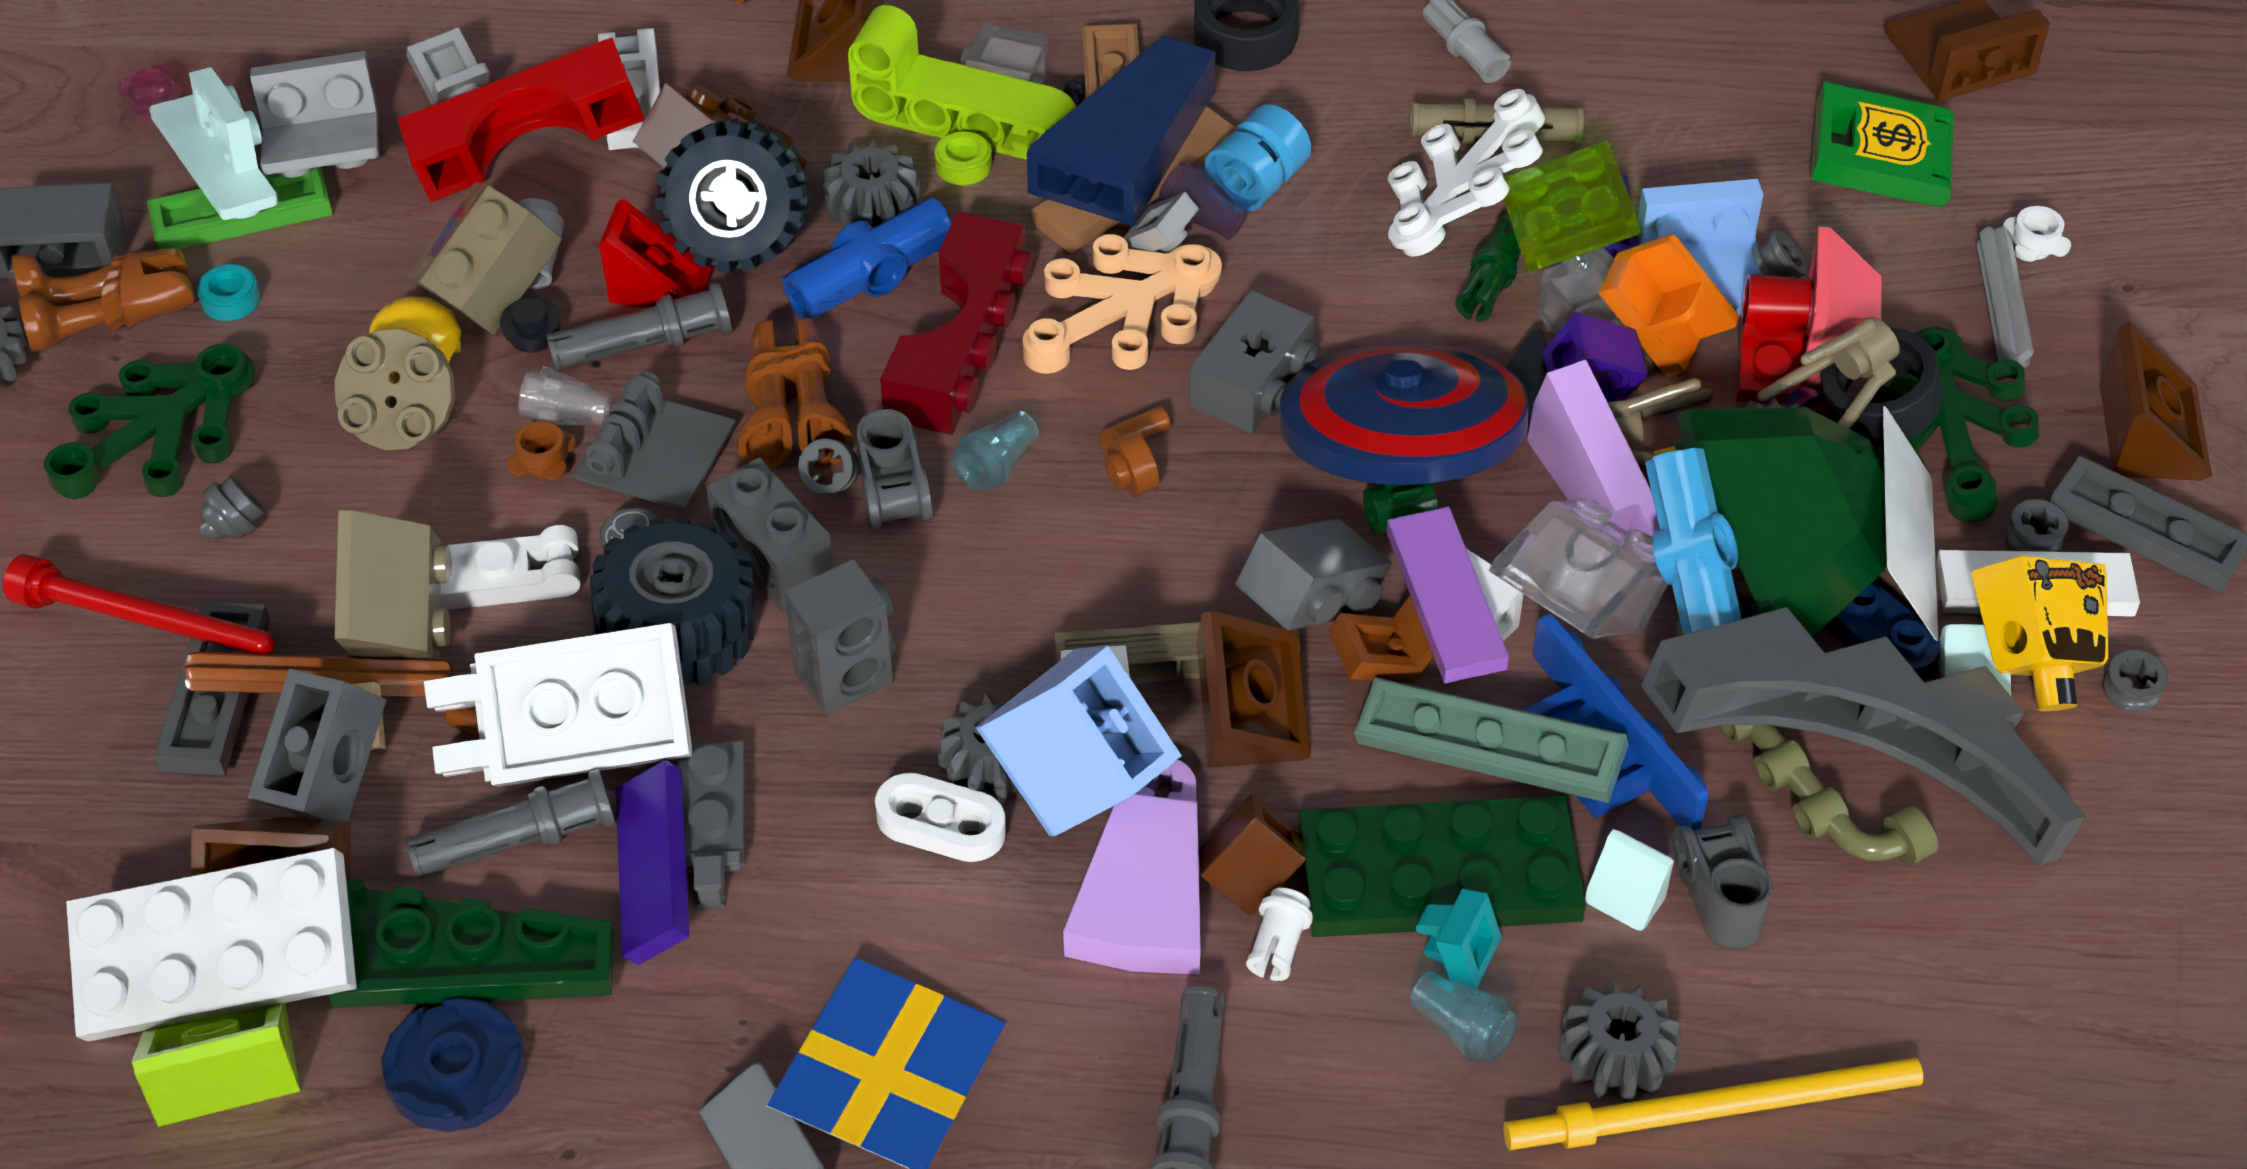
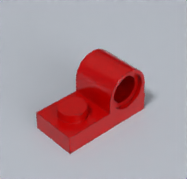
M1748 274L1741 298L1736 401L1749 402L1751 400L1756 403L1768 404L1771 399L1767 402H1761L1758 399V393L1802 366L1800 358L1802 356L1803 339L1808 325L1811 304L1810 279ZM1801 383L1775 396L1778 404L1785 403L1791 391L1801 386Z

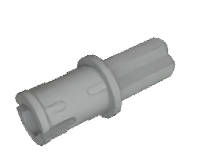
M1429 0V4L1422 10L1423 17L1447 42L1446 48L1448 52L1455 57L1461 56L1486 83H1493L1502 78L1511 65L1509 60L1511 57L1485 33L1484 23L1477 18H1469L1452 0Z

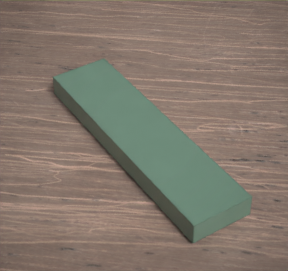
M1377 677L1374 679L1354 732L1357 743L1360 745L1606 803L1610 802L1629 746L1627 735Z

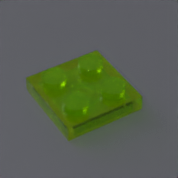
M1609 140L1504 177L1509 186V192L1503 200L1528 273L1642 233Z

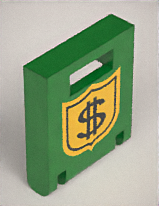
M1824 82L1816 102L1810 180L1934 207L1944 206L1949 202L1952 190L1954 113L1952 110L1940 106ZM1853 117L1851 146L1831 142L1832 134L1846 135Z

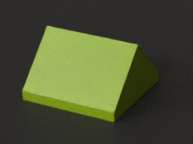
M285 1003L144 1030L132 1059L136 1079L158 1127L300 1092Z

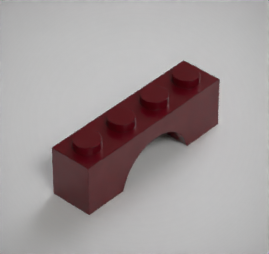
M962 212L956 213L939 250L941 294L957 303L962 310L954 319L942 327L921 334L902 335L899 337L880 378L883 409L901 412L914 427L953 435L962 413H971L977 398V378L981 369L989 370L994 361L997 347V332L1000 327L1007 328L1011 322L1015 307L1014 293L1017 286L1025 287L1030 278L1033 254L1030 251H1025V226Z

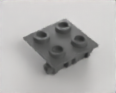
M643 371L639 376L636 375L629 378L626 383V389L618 402L614 403L610 409V415L606 416L602 422V428L594 441L588 445L586 454L572 476L574 480L686 511L737 423L732 418L663 400L660 390V379L651 372Z

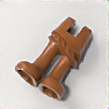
M180 249L127 251L126 255L121 256L114 254L111 264L86 274L64 278H52L45 275L41 265L32 255L24 253L11 256L20 295L18 296L20 311L32 353L46 350L67 337L98 327L106 323L110 333L126 324L128 329H131L140 322L181 310L194 302L193 286L188 278L189 267L184 253Z
M796 318L797 334L795 335V345L777 346V337L773 331V320L761 321L755 325L750 344V363L745 374L747 385L744 391L752 402L757 405V408L741 426L737 437L739 458L745 464L760 458L769 469L780 467L788 460L792 451V429L786 402L793 400L796 396L798 399V442L801 452L813 441L820 439L839 440L849 445L853 450L854 437L848 420L836 408L830 405L826 399L824 383L831 372L829 369L830 357L822 343L817 326L810 318ZM827 449L825 450L824 460L814 462V464L833 465L843 460L842 458H832L835 451Z

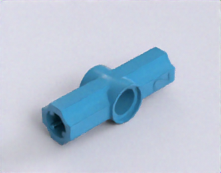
M1690 448L1654 456L1651 460L1645 462L1660 528L1655 531L1653 536V553L1662 578L1673 587L1683 635L1741 620L1739 602L1731 570L1736 567L1738 560L1737 544L1729 522L1723 515L1718 513L1704 449Z

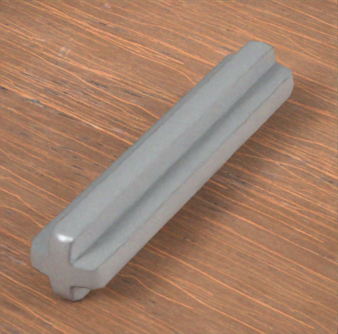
M1988 226L1979 233L1980 239L1977 242V250L1998 361L2014 360L2020 363L2023 368H2026L2031 363L2030 357L2033 355L2034 349L2011 233L2003 226L1996 229Z

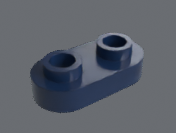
M1872 582L1826 625L1829 631L1847 647L1886 636L1912 666L1922 681L1927 679L1934 671L1940 652L1939 638L1936 641L1920 618L1876 583ZM1901 641H1907L1911 645L1905 644Z

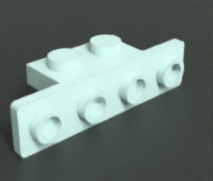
M211 67L189 73L193 91L192 95L149 107L151 119L221 219L249 218L258 214L261 210L278 205L275 190L261 173L257 164L254 146L262 142L257 120L251 110L243 111L235 88L232 85L225 86Z

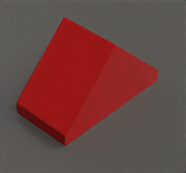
M624 198L616 203L599 243L609 303L646 309L656 306L655 300H659L660 296L670 294L675 299L705 290L712 268L709 265L704 268L693 263L695 256L688 251L681 254L673 246L677 242L675 238L668 233L665 235L661 227Z

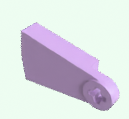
M1583 360L1548 372L1534 401L1527 442L1601 549L1625 542L1649 576L1653 578L1661 576L1655 562L1652 546L1654 533L1660 529L1652 491L1587 361Z
M1176 760L1132 797L1113 806L1063 931L1064 957L1131 972L1200 975L1201 946L1196 778L1192 770L1185 763ZM1159 783L1171 784L1172 792L1169 793L1167 798L1154 797V791L1158 789Z

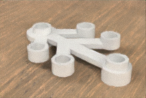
M1514 89L1500 96L1494 104L1496 111L1494 114L1495 122L1459 163L1456 151L1460 147V141L1451 125H1437L1423 135L1421 144L1430 160L1433 161L1437 188L1424 202L1421 191L1427 185V179L1417 162H1405L1390 172L1387 180L1397 198L1400 199L1401 210L1395 215L1388 231V238L1395 248L1402 249L1407 256L1411 257L1426 254L1436 248L1444 239L1446 234L1443 227L1444 224L1480 207L1494 205L1508 194L1509 186L1502 174L1514 168H1522L1532 164L1541 156L1543 151L1534 133L1544 124L1545 115L1533 95L1526 94L1522 89ZM1502 145V150L1504 152L1489 159L1495 153V151ZM1467 190H1470V191H1471V192H1468V193H1466V194H1464V195H1462V196H1459V197L1455 198L1457 195H1459V194H1461V193H1463V192H1465V191H1467Z

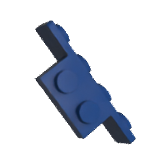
M1550 613L1539 618L1536 626L1533 657L1561 691L1522 711L1627 735L1629 746L1610 802L1606 803L1581 796L1576 797L1591 815L1597 819L1650 791L1680 826L1688 825L1692 830L1701 829L1709 795L1700 773L1691 765H1685L1666 744L1659 727L1652 720L1644 719L1626 699L1620 683L1612 675L1604 674L1587 655L1582 641L1573 631L1565 630Z

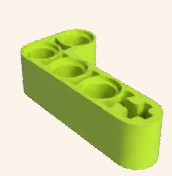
M881 5L875 7L849 48L848 61L851 96L854 106L867 119L938 138H943L948 134L959 131L974 132L987 139L991 145V151L1027 160V150L1030 145L1076 108V104L1070 96L1054 87L920 55L918 53L917 29L914 21L907 13L894 6Z

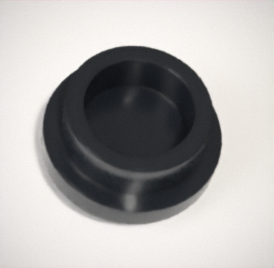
M531 297L520 299L510 304L501 315L500 325L504 337L511 342L514 348L522 352L535 353L549 347L546 334L560 330L561 318L558 308L552 302L542 298Z

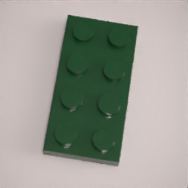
M1566 795L1299 810L1298 828L1306 860L1303 862L1306 895L1310 901L1309 910L1313 915L1312 924L1310 925L1312 937L1416 932V925L1427 905H1454L1462 889L1488 894L1498 927L1583 922L1586 905Z

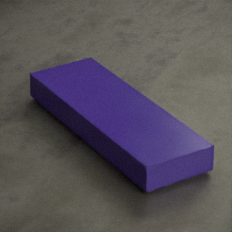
M666 760L616 788L622 956L637 965L690 937L681 769Z

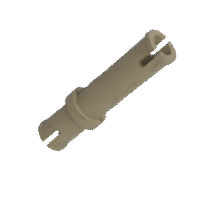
M1463 98L1461 104L1419 103L1418 101H1412L1409 122L1410 137H1423L1431 128L1440 124H1449L1456 136L1460 138L1462 144H1473L1474 139L1481 138L1495 122L1494 114L1496 111L1494 105H1478L1475 99ZM1540 107L1545 115V121L1542 127L1534 133L1538 140L1581 143L1584 128V112L1582 107Z

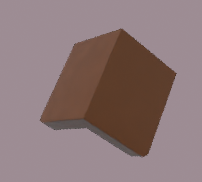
M1252 794L1241 803L1198 850L1200 876L1249 915L1256 913L1261 901L1270 896L1272 890L1279 888L1306 860L1301 835Z

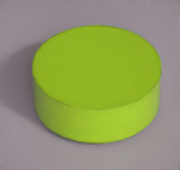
M968 131L954 132L944 136L935 146L936 172L940 178L948 183L962 186L972 185L985 179L991 172V145L987 139L977 133Z

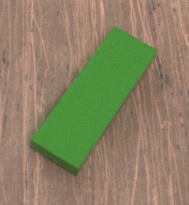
M321 167L312 168L311 171L304 175L291 178L281 177L278 174L264 175L276 192L278 205L261 210L258 214L244 219H221L201 189L147 200L157 248L184 249L331 216L333 214Z

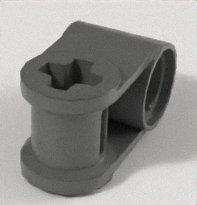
M879 409L868 413L857 426V440L863 497L870 530L880 529L882 522L919 516L923 522L933 520L928 479L924 465L920 463L913 428L909 419L901 412L892 409Z
M1743 814L1729 817L1727 824L1692 830L1688 825L1674 827L1672 832V848L1675 865L1682 882L1688 887L1706 934L1717 944L1731 949L1745 948L1755 944L1761 938L1773 886L1771 877L1758 852L1755 837L1747 818Z

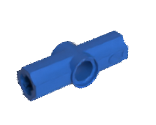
M932 197L929 200L921 201L875 227L867 221H856L849 224L836 236L830 251L781 277L783 292L787 296L792 310L800 318L814 319L863 291L871 297H881L890 293L903 280L907 267L940 250L952 224L946 209Z

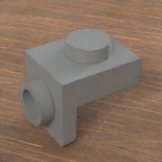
M459 27L407 47L406 57L431 105L489 83L490 72L486 64H477Z

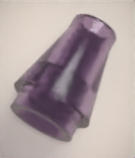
M1187 162L1180 163L1166 178L1159 193V200L1163 201L1186 192L1199 208L1189 222L1216 232L1227 240L1232 239L1239 232L1247 218L1248 212L1240 207L1201 165L1193 167Z

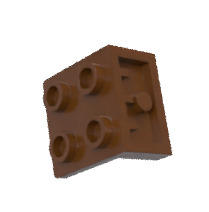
M1964 0L1889 21L1886 25L1885 34L1938 101H1942L2036 74L2050 22L2039 9L2000 19L1985 0Z

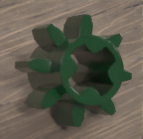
M1432 483L1417 485L1378 484V486L1367 488L1363 491V506L1366 519L1371 531L1375 535L1387 532V522L1389 519L1438 509Z

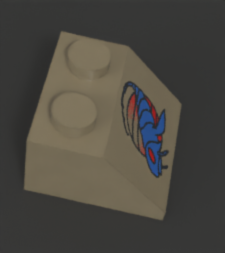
M474 182L407 277L494 336L501 327L500 318L503 311L513 302L520 300L563 239L530 211L493 187Z

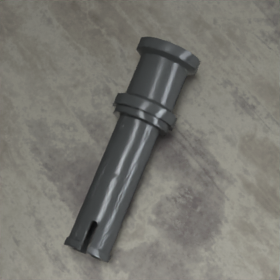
M719 281L710 283L709 289L683 297L673 299L670 294L660 296L659 300H655L656 306L642 309L641 311L607 318L568 330L547 333L546 338L556 372L576 366L577 364L596 361L664 342L667 343L668 347H681L684 345L685 339L718 330L723 335L731 334V321Z
M599 769L590 771L586 780L548 791L544 786L535 788L533 793L528 794L529 800L514 804V806L488 812L430 832L427 831L405 837L406 846L409 848L407 849L417 879L455 865L465 864L541 839L544 845L550 843L553 846L561 843L563 835L598 824H602L606 829L616 826Z
M1194 986L1183 991L1181 996L1180 1022L1176 1038L1171 1091L1169 1099L1163 1102V1105L1159 1107L1157 1112L1156 1126L1161 1132L1159 1155L1152 1159L1149 1169H1213V1166L1209 1163L1211 1140L1218 1135L1221 1124L1219 1113L1213 1105V1092L1217 1075L1221 1041L1220 1034L1226 999L1222 993L1217 995V990L1214 988Z

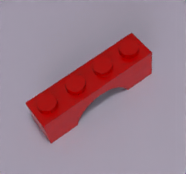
M612 37L397 119L410 162L430 202L470 188L474 182L483 183L489 164L498 151L524 133L546 127H565L584 134L592 141L645 120Z

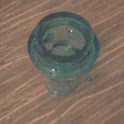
M1017 410L1004 419L963 436L959 440L957 450H955L952 456V463L956 474L967 486L975 490L983 491L987 488L1001 486L1027 448L1037 440L1039 436L1037 424L1030 415Z
M1433 971L1427 972L1419 979L1410 996V1006L1422 1013L1470 1060L1479 1057L1486 1062H1491L1497 1059L1510 1044L1517 1028V1015L1508 1009V1003L1505 998L1445 979Z

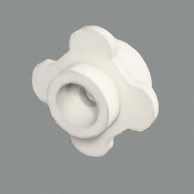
M2030 206L2023 209L2017 218L2010 217L2004 221L2003 227L2009 230L2012 241L2016 246L2014 250L2015 256L2023 261L2032 262L2046 258L2051 254L2062 257L2067 255L2070 250V240L2062 236L2064 230L2063 218L2056 211L2048 207Z

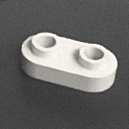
M903 773L886 780L876 793L875 807L878 826L887 837L894 841L966 862H977L990 858L1004 844L1006 837L1004 810L994 797L986 793L917 773ZM910 812L919 814V816L913 819L903 817L902 815ZM968 831L980 832L977 835H964Z

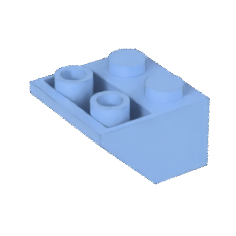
M1108 645L1074 649L975 727L1049 836H1057L1132 797L1182 756Z

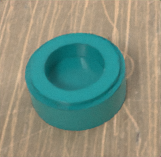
M226 264L215 267L206 272L197 285V293L203 311L210 318L219 321H233L249 315L257 308L261 299L254 273L241 265Z

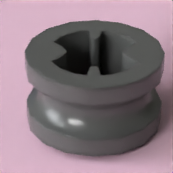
M1776 230L1770 235L1769 244L1758 242L1752 247L1753 258L1763 275L1801 278L1808 272L1807 264L1801 251L1794 241L1782 230Z
M820 439L813 441L805 447L799 457L798 470L800 478L807 488L816 493L828 495L842 493L853 485L858 476L859 463L857 455L849 445L839 440ZM833 449L835 452L832 458H842L844 467L843 472L833 474V484L826 485L822 482L825 475H815L814 462L824 460L825 450Z
M2040 499L2026 500L2019 503L2012 511L2005 540L2011 551L2060 552L2069 522L2066 514L2055 504ZM2033 527L2039 528L2040 535L2035 534V530Z
M2138 649L2124 650L2116 654L2110 661L2102 687L2105 696L2110 702L2122 710L2145 712L2154 708L2160 701L2161 694L2167 685L2168 673L2165 665L2153 654ZM2126 674L2137 675L2139 683L2145 685L2144 689L2133 688V683L2131 679L2125 677Z

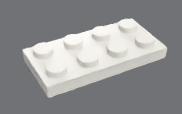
M335 848L66 901L76 1037L87 1042L357 989L344 854Z

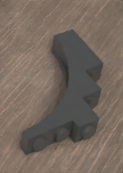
M1786 607L1661 641L1641 684L1643 690L1676 733L1720 725H1773L1820 732L1871 747L1914 766L1963 795L2003 827L2039 866L2060 860L2086 817L2015 732L2025 712L1986 666L1924 683L1886 636L1824 653L1813 637Z

